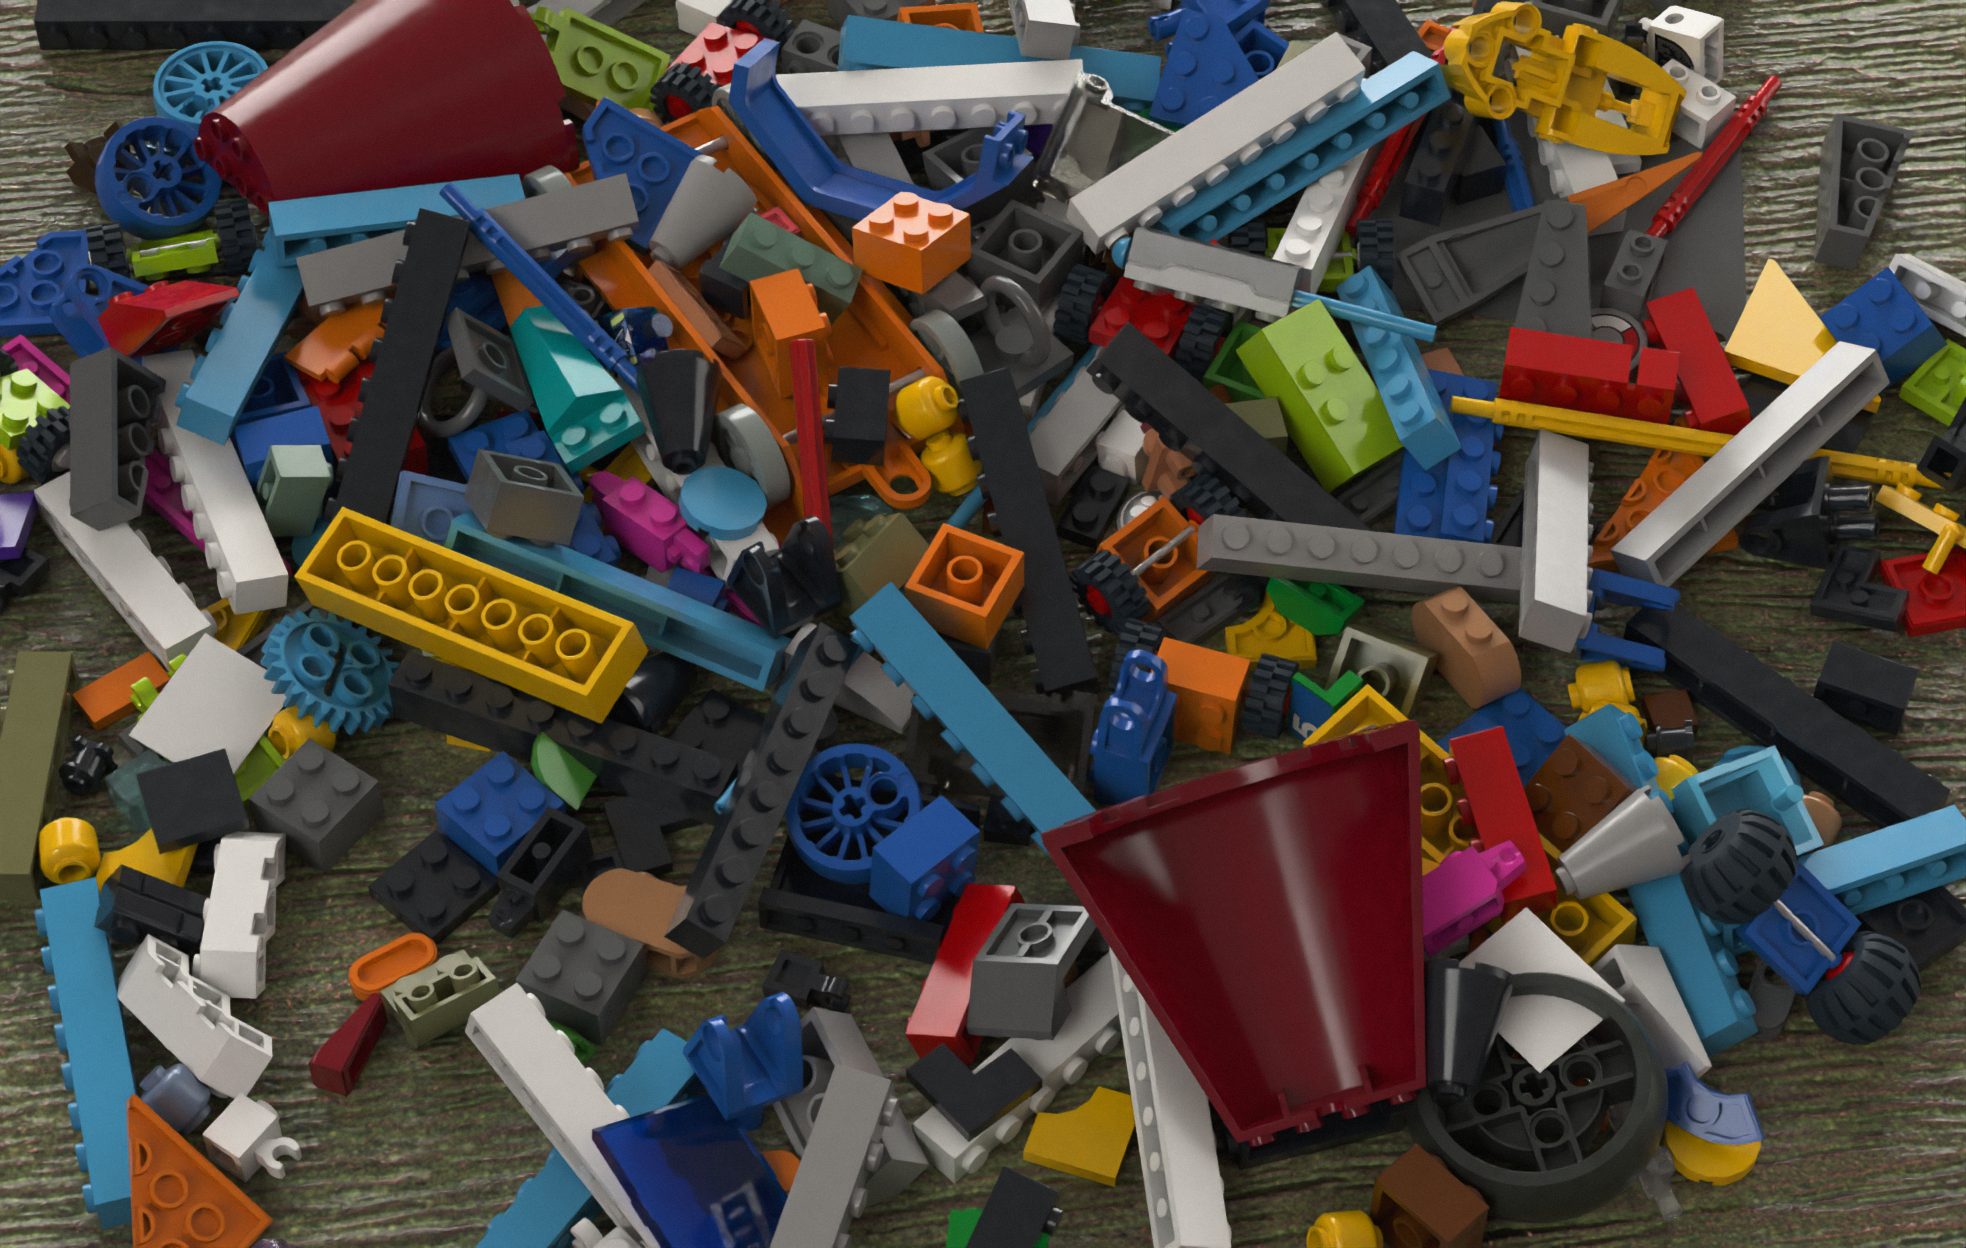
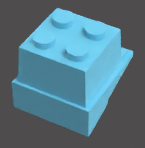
M1775 745L1693 775L1671 789L1675 796L1671 800L1674 807V813L1671 815L1679 830L1687 839L1689 846L1695 843L1696 838L1708 829V826L1730 812L1740 809L1758 811L1779 822L1791 837L1797 856L1824 845L1802 801L1804 797L1803 789L1793 783Z

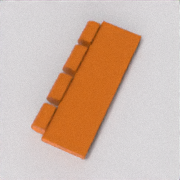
M395 293L388 294L386 296L387 298L394 300ZM362 301L345 305V312L329 316L284 356L285 361L321 382L328 377L330 381L339 383L359 365L357 357L365 360L370 355L375 337L383 339L386 324L380 323L385 302L372 306H363Z

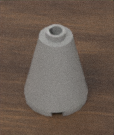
M702 154L696 156L689 164L649 241V247L652 250L650 256L653 261H661L680 270L726 238L730 233L737 230L750 212L757 214L759 208H753L758 200L748 184L729 167L724 173L715 168L713 165L718 160Z
M1649 785L1637 789L1558 857L1560 868L1554 870V874L1567 896L1574 893L1581 900L1679 874L1692 861L1690 854L1681 857L1677 846L1685 842L1682 833L1662 799L1658 795L1649 799L1652 789Z

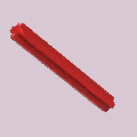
M798 339L790 342L789 352L805 518L813 515L821 520L833 544L815 342L812 339Z

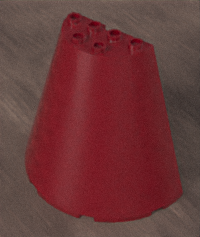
M357 0L205 115L199 126L198 137L193 139V147L198 158L210 165L221 179H226L231 185H235L242 197L249 199L264 216L267 215L268 217V202L514 174H519L520 180L523 181L525 175L547 165L556 167L562 173L580 168L573 122L569 119L563 120L559 107V100L565 98L566 94L556 66L536 24L523 4L513 6L510 0Z
M1416 719L1354 732L1308 745V747L1296 749L1282 755L1279 753L1174 785L1173 788L1158 791L1147 796L1143 795L1098 810L1041 833L1043 844L1237 1143L1248 1140L1250 1147L1267 1144L1278 1139L1277 1131L1294 1126L1296 1133L1310 1131L1323 1126L1322 1116L1341 1111L1343 1119L1357 1117L1371 1111L1370 1103L1387 1098L1390 1105L1404 1103L1418 1097L1417 1089L1426 1087L1420 730Z

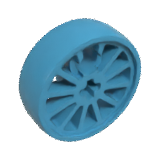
M210 41L181 49L170 56L160 66L155 75L153 101L157 117H165L182 122L198 132L200 123L205 115L260 75L268 66L255 51L232 42Z

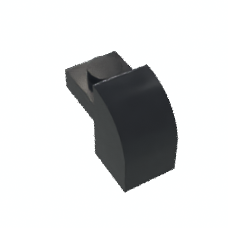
M1966 397L1948 430L1934 435L1917 467V470L1924 477L1951 493L1966 486ZM1943 472L1952 473V475L1949 477Z

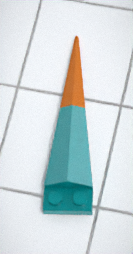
M509 270L490 274L546 431L571 475L647 432L622 388L584 345Z

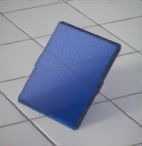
M709 1093L592 1129L593 1142L630 1198V1203L645 1227L649 1228L661 1248L770 1247L788 1195L778 1182L777 1175L763 1154H760L737 1117L726 1121Z

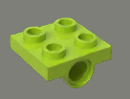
M1947 339V345L1928 358L1902 385L1899 397L1945 425L1950 426L1966 397V349Z

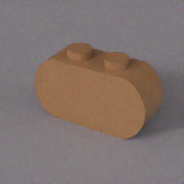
M1454 586L1414 604L1412 608V625L1419 646L1440 654L1435 668L1471 708L1482 707L1516 692L1520 688L1521 669L1511 641L1461 586Z
M617 868L596 877L585 890L582 900L584 919L643 943L647 969L678 979L691 978L707 970L717 958L720 949L719 947L706 959H702L664 937L687 885L677 886L659 880L647 872L637 873L624 868Z

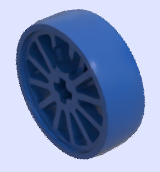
M145 117L126 124L111 136L97 161L95 188L102 208L112 221H119L121 229L138 238L153 240L192 233L207 220L214 209V204L218 202L222 179L205 161H201L196 155L193 139L198 137V132L174 119ZM144 141H154L156 143L154 156L151 157ZM165 144L178 150L173 158L164 154ZM132 145L139 160L125 150L124 147ZM183 156H186L193 163V166L181 169L178 162ZM116 160H118L128 169L115 167ZM199 176L202 185L181 180ZM133 186L132 190L140 193L143 199L134 198L128 192L127 187ZM185 195L199 197L202 201L197 205ZM159 203L161 204L166 217H164L161 214H158ZM175 205L185 213L179 215Z
M858 743L843 744L820 752L806 763L785 810V822L795 851L813 871L838 883L852 885L870 883L872 857H868L865 838L870 837L878 844L884 838L875 829L894 832L924 809V805L915 777L897 757L872 745ZM850 768H866L860 788L852 787L848 771ZM837 771L842 772L845 789L839 793L824 779ZM819 786L833 800V803L830 804L811 799L808 796L814 787ZM880 789H883V791L895 790L897 792L896 799L887 805L875 803L873 796ZM855 807L858 812H861L862 816L854 819L851 814H848L847 810ZM805 809L829 815V817L808 822L801 820L802 812ZM909 810L904 823L892 820L903 811ZM832 829L817 844L807 840L805 837L808 834ZM843 837L837 856L824 854ZM857 840L861 859L847 860L852 842Z

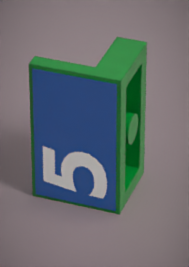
M1348 670L1325 691L1297 672L1292 677L1286 731L1304 742L1362 689L1363 679Z

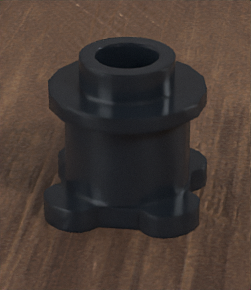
M1685 719L1684 727L1661 728L1660 723L1655 724V732L1646 733V751L1653 759L1677 755L1694 766L1692 719Z
M75 736L71 746L76 752L69 762L61 765L59 775L63 786L69 792L78 796L95 795L101 789L100 780L104 774L114 775L118 770V765L112 758L114 751L105 743H95L88 741L82 736Z

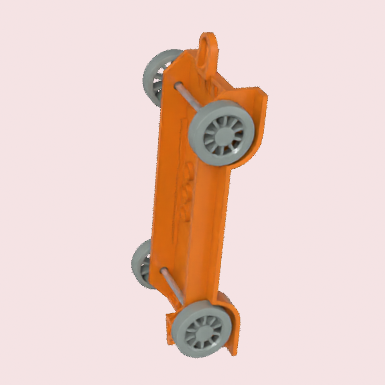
M731 83L714 91L712 107L700 109L660 127L661 130L704 155L718 160L713 166L724 173L729 167L737 173L757 197L758 202L753 206V208H759V212L756 215L759 216L779 206L801 229L802 239L854 265L853 247L819 208L803 203L729 104ZM600 99V100H598V101L596 102V107L598 106V104L601 102L602 99ZM589 160L580 163V168L562 173L556 167L547 165L525 175L522 182L525 199L594 181ZM608 238L593 241V247L581 251L560 274L565 279L577 283L588 279L615 314L623 311L625 319L632 316L634 321L650 309L655 308L659 314V329L658 319L652 322V327L657 335L647 340L642 330L637 333L641 346L652 360H654V354L661 351L688 349L703 352L704 360L713 363V358L719 362L722 369V384L711 433L712 441L726 467L742 471L754 479L764 491L767 507L762 522L768 532L774 534L776 539L783 544L793 524L805 518L794 395L780 399L753 340L752 313L743 320L710 305L744 345L745 351L737 360H734L712 349L648 271L654 264L650 256L651 249L646 256H643L631 249L624 240L613 243L609 242ZM726 238L679 270L700 294L701 285L698 279L700 268L707 259H711L719 251ZM861 274L851 303L831 325L832 337L826 338L833 356V366L828 367L829 383H838L839 366L891 370L883 466L831 462L832 445L824 444L829 497L866 479L888 505L898 509H912L925 503L931 494L930 473L915 455L927 447L926 440L928 438H915L902 431L897 425L894 417V408L898 393L903 388L924 377L934 376L952 386L958 398H961L963 394L959 381L984 373L970 339L954 318L944 311L935 309L914 319L881 280ZM660 321H661V325H662V328H663V332H664V335H665V338H666V342H667L668 348H667L666 345L664 344V341H663V338H662V335H661V331H660ZM829 385L819 388L823 436L825 435L826 418H835V409H827ZM959 411L955 423L946 429L949 433L961 432L968 436L974 434L971 422L963 424ZM906 476L914 480L918 490L911 494H899L891 488L890 484L895 478Z

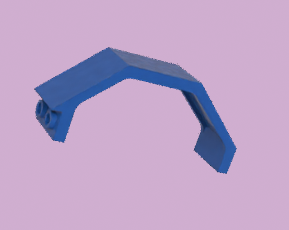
M764 38L734 63L729 104L806 205L861 221L902 191L914 193L920 198L935 203L948 204L952 208L961 211L1008 186L1034 158L1022 154L1028 139V131L1023 130L1026 115L1010 110L1007 114L1006 123L999 121L998 125L996 124L994 127L993 136L986 135L984 137L978 172L943 190L934 191L849 166L836 158L779 85L775 69L780 42Z

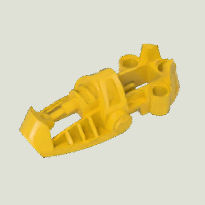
M1502 1L1497 3L1488 13L1468 16L1451 25L1457 29L1451 31L1444 41L1443 49L1448 65H1440L1447 85L1465 95V107L1473 116L1503 120L1509 118L1517 109L1538 119L1534 133L1538 135L1539 139L1557 145L1569 143L1591 150L1622 155L1668 153L1673 124L1687 91L1658 64L1637 50L1599 34L1598 30L1577 23H1573L1572 26L1566 25L1562 39L1551 35L1552 32L1541 28L1542 18L1538 8L1528 3ZM1502 41L1533 52L1529 57L1520 55L1518 62H1514L1511 70L1515 71L1514 78L1517 79V87L1513 86L1514 83L1492 76ZM1470 43H1471L1472 48H1471V52H1470V54H1469V45H1470ZM1610 77L1643 88L1640 99H1632L1631 104L1614 99L1612 93L1603 90L1606 78ZM1491 94H1492V102H1491V104H1490L1489 101H1490V96H1491ZM1611 109L1627 116L1626 122L1631 124V128L1627 129L1595 117L1596 110L1607 112Z

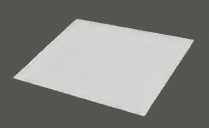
M205 633L129 736L173 763L225 748L234 774L269 727L274 716L282 709L287 697L285 694H272L271 690L276 682L264 679L263 676L267 671L266 669Z
M1527 907L1459 962V967L1475 969V962L1502 968L1511 974L1525 972L1563 974L1589 982L1605 990L1621 1003L1626 1001ZM1547 995L1514 996L1509 999L1498 1033L1541 1073L1603 1019L1586 1007L1567 999Z

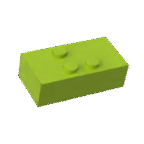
M1320 299L1266 326L1235 350L1265 398L1277 397L1287 432L1324 490L1328 493L1381 464L1405 447L1398 438L1379 390Z

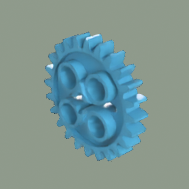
M312 609L308 617L301 610H298L293 619L286 615L280 624L276 623L261 651L265 655L260 661L261 665L268 668L263 676L264 679L276 682L271 690L272 694H285L287 697L283 703L284 707L296 705L299 708L297 714L299 719L304 718L308 714L313 716V724L316 728L321 725L322 721L328 722L332 733H336L340 725H343L349 735H353L357 727L363 732L368 733L373 725L379 728L386 718H390L393 709L388 683L400 664L388 661L393 651L391 649H379L377 645L381 637L368 638L365 635L367 627L362 625L355 629L352 627L351 620L345 618L343 622H339L335 614L330 611L326 618H322L317 609ZM339 648H340V649H341V655H340V658H339L338 663L336 664V666H335V668H334V665H335L334 656L336 655L337 651H338ZM331 675L330 684L332 685L330 686L329 690L325 695V684Z

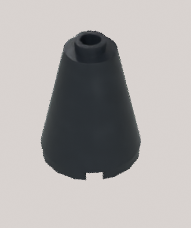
M674 349L661 351L654 354V362L645 367L644 361L638 365L635 374L636 385L663 466L675 474L689 475L701 468L706 462L722 384V369L716 359L713 358V363L704 360L703 352L697 350Z
M664 651L645 657L606 718L658 735L696 683V664Z
M1455 959L1424 961L1426 1072L1428 1085L1437 1088L1436 1094L1438 1096L1460 1100L1466 1098L1467 1092L1477 1090L1513 991V975L1510 972L1479 962H1475V969L1459 967V960Z

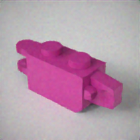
M602 470V472L597 471L596 474L593 473V476L590 477L591 491H594V494L596 493V495H593L592 502L596 504L601 516L604 517L606 536L612 534L619 545L661 573L668 571L677 563L697 573H700L711 564L709 545L702 540V535L687 524L680 514L678 505L634 476L624 481L618 476Z
M1511 840L1479 854L1473 845L1462 852H1453L1446 856L1437 868L1422 876L1424 951L1429 958L1502 913L1505 902L1502 890L1528 869L1522 854Z

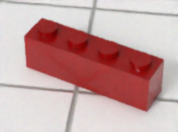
M1694 287L1646 302L1648 320L1642 321V326L1647 335L1649 345L1656 343L1660 350L1680 352L1673 399L1676 405L1683 404L1686 409L1683 412V417L1687 428L1737 435L1751 422L1750 407Z
M1499 726L1449 739V757L1443 759V765L1449 785L1457 784L1462 797L1456 799L1460 821L1463 826L1471 825L1475 837L1469 840V846L1473 845L1479 854L1511 840L1522 854L1528 868L1502 890L1505 900L1502 913H1500L1502 923L1511 920L1526 907L1533 914L1556 909L1557 887L1504 727Z
M966 884L960 901L954 907L953 918L937 951V957L930 974L923 982L922 993L916 1008L907 1021L905 1035L920 1059L944 1043L965 1065L973 1064L983 1039L981 1035H969L966 1028L973 960L1010 904H1026L1016 886Z

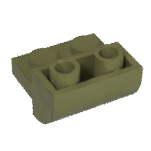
M464 949L454 954L446 955L436 963L412 975L401 977L394 984L380 990L384 1005L403 1027L408 1043L414 1048H418L467 1023L471 1012L501 993L496 977L477 956L471 959Z

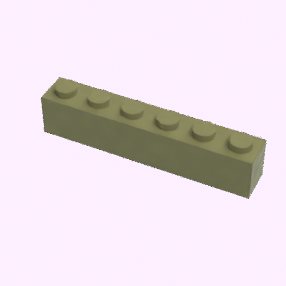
M18 651L15 669H9L7 673L6 686L9 699L8 704L2 705L0 708V730L2 731L0 739V900H38L43 874L37 850L38 835L53 820L61 778L59 768L64 762L74 709L72 694L77 691L79 676L72 652Z

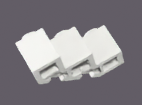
M238 831L226 835L221 839V843L215 846V874L210 898H206L204 902V931L200 954H195L193 959L192 976L229 995L230 998L256 999L265 989L266 942L275 934L276 887L285 879L286 833Z
M147 934L118 978L117 998L201 1082L209 1087L212 1094L220 1098H228L230 1096L233 1099L240 1093L247 1096L273 1057L272 1037L230 1015L229 995L189 975V955Z

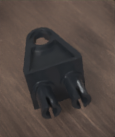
M1829 456L1804 460L1801 466L1775 489L1779 495H1768L1756 506L1759 509L1770 512L1746 518L1742 523L1739 533V544L1747 553L1813 568L1826 569L1835 551V545L1840 541H1878L1880 525L1877 513L1841 514V512L1852 511L1871 513L1873 509L1872 485H1836ZM1762 531L1770 534L1771 537L1761 538L1754 534L1750 535V533Z
M813 515L794 523L780 550L771 556L766 554L763 542L761 541L742 550L727 578V584L775 639L786 636L793 640L804 624L841 605L840 587L831 537L821 520Z

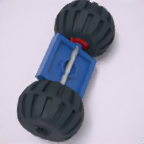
M1740 809L1722 816L1696 838L1695 843L1690 846L1686 855H1691L1692 861L1681 871L1685 891L1693 905L1714 920L1728 924H1741L1735 932L1798 994H1804L1809 1014L1825 1034L1844 1043L1867 1045L1883 1038L1902 1023V1020L1908 1016L1913 1009V1005L1917 1002L1921 989L1918 967L1909 951L1902 944L1887 935L1872 931L1855 933L1862 923L1798 861L1794 843L1786 829L1779 822L1764 813Z

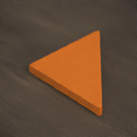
M1679 416L1674 422V426L1687 428L1684 417ZM1656 449L1640 477L1636 478L1621 500L1619 508L1612 518L1608 519L1594 540L1593 552L1588 567L1607 572L1618 571L1619 568L1610 550L1705 464L1703 457ZM1734 527L1705 554L1737 549L1739 538Z
M135 1093L126 1101L133 1248H249L273 1222V1219Z

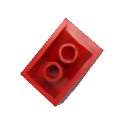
M164 280L147 287L144 290L145 293L133 296L131 291L114 296L108 301L109 307L97 319L110 346L127 357L135 359L191 341L237 299L240 293L237 287L187 280L169 285L168 281Z

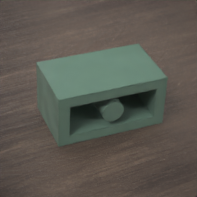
M270 445L254 495L272 537L311 536L316 519L321 518L326 490L330 489L333 484V468L330 463H326L321 445Z

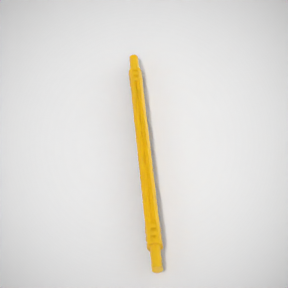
M1452 395L1449 412L1489 418L1491 423L1533 430L1543 429L1553 433L1713 457L1736 436L1494 398V401L1491 402ZM1818 449L1808 458L1829 456L1835 477L1897 486L1900 482L1911 488L1914 485L1944 489L1924 477L1917 470L1916 463ZM1943 472L1949 477L1952 475V473Z

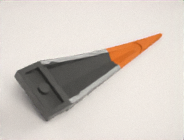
M1695 152L1621 179L1556 199L1555 201L1586 205L1589 233H1591L1700 161L1703 152ZM1543 204L1431 235L1395 254L1396 262L1432 325L1438 327L1468 311L1472 312L1526 276Z

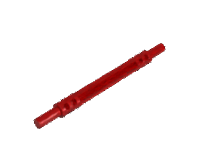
M1451 27L1448 34L1457 28ZM1443 42L1440 49L1435 50L1430 59L1438 62L1440 65H1448V60L1444 54ZM1428 112L1392 133L1387 138L1356 196L1358 203L1345 226V231L1349 232L1350 236L1355 237L1357 219H1368L1372 210H1376L1379 207Z
M1769 76L1756 94L1749 96L1702 154L1700 161L1694 164L1652 217V225L1645 234L1662 239L1665 234H1670L1767 112V104L1782 86V82L1778 77Z

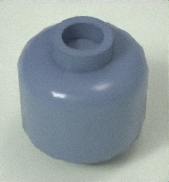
M175 1064L166 1070L161 1065H158L139 1084L145 1091L140 1099L176 1132H181L183 1135L193 1131L212 1109L208 1104L211 1096L209 1087L201 1082L184 1064Z

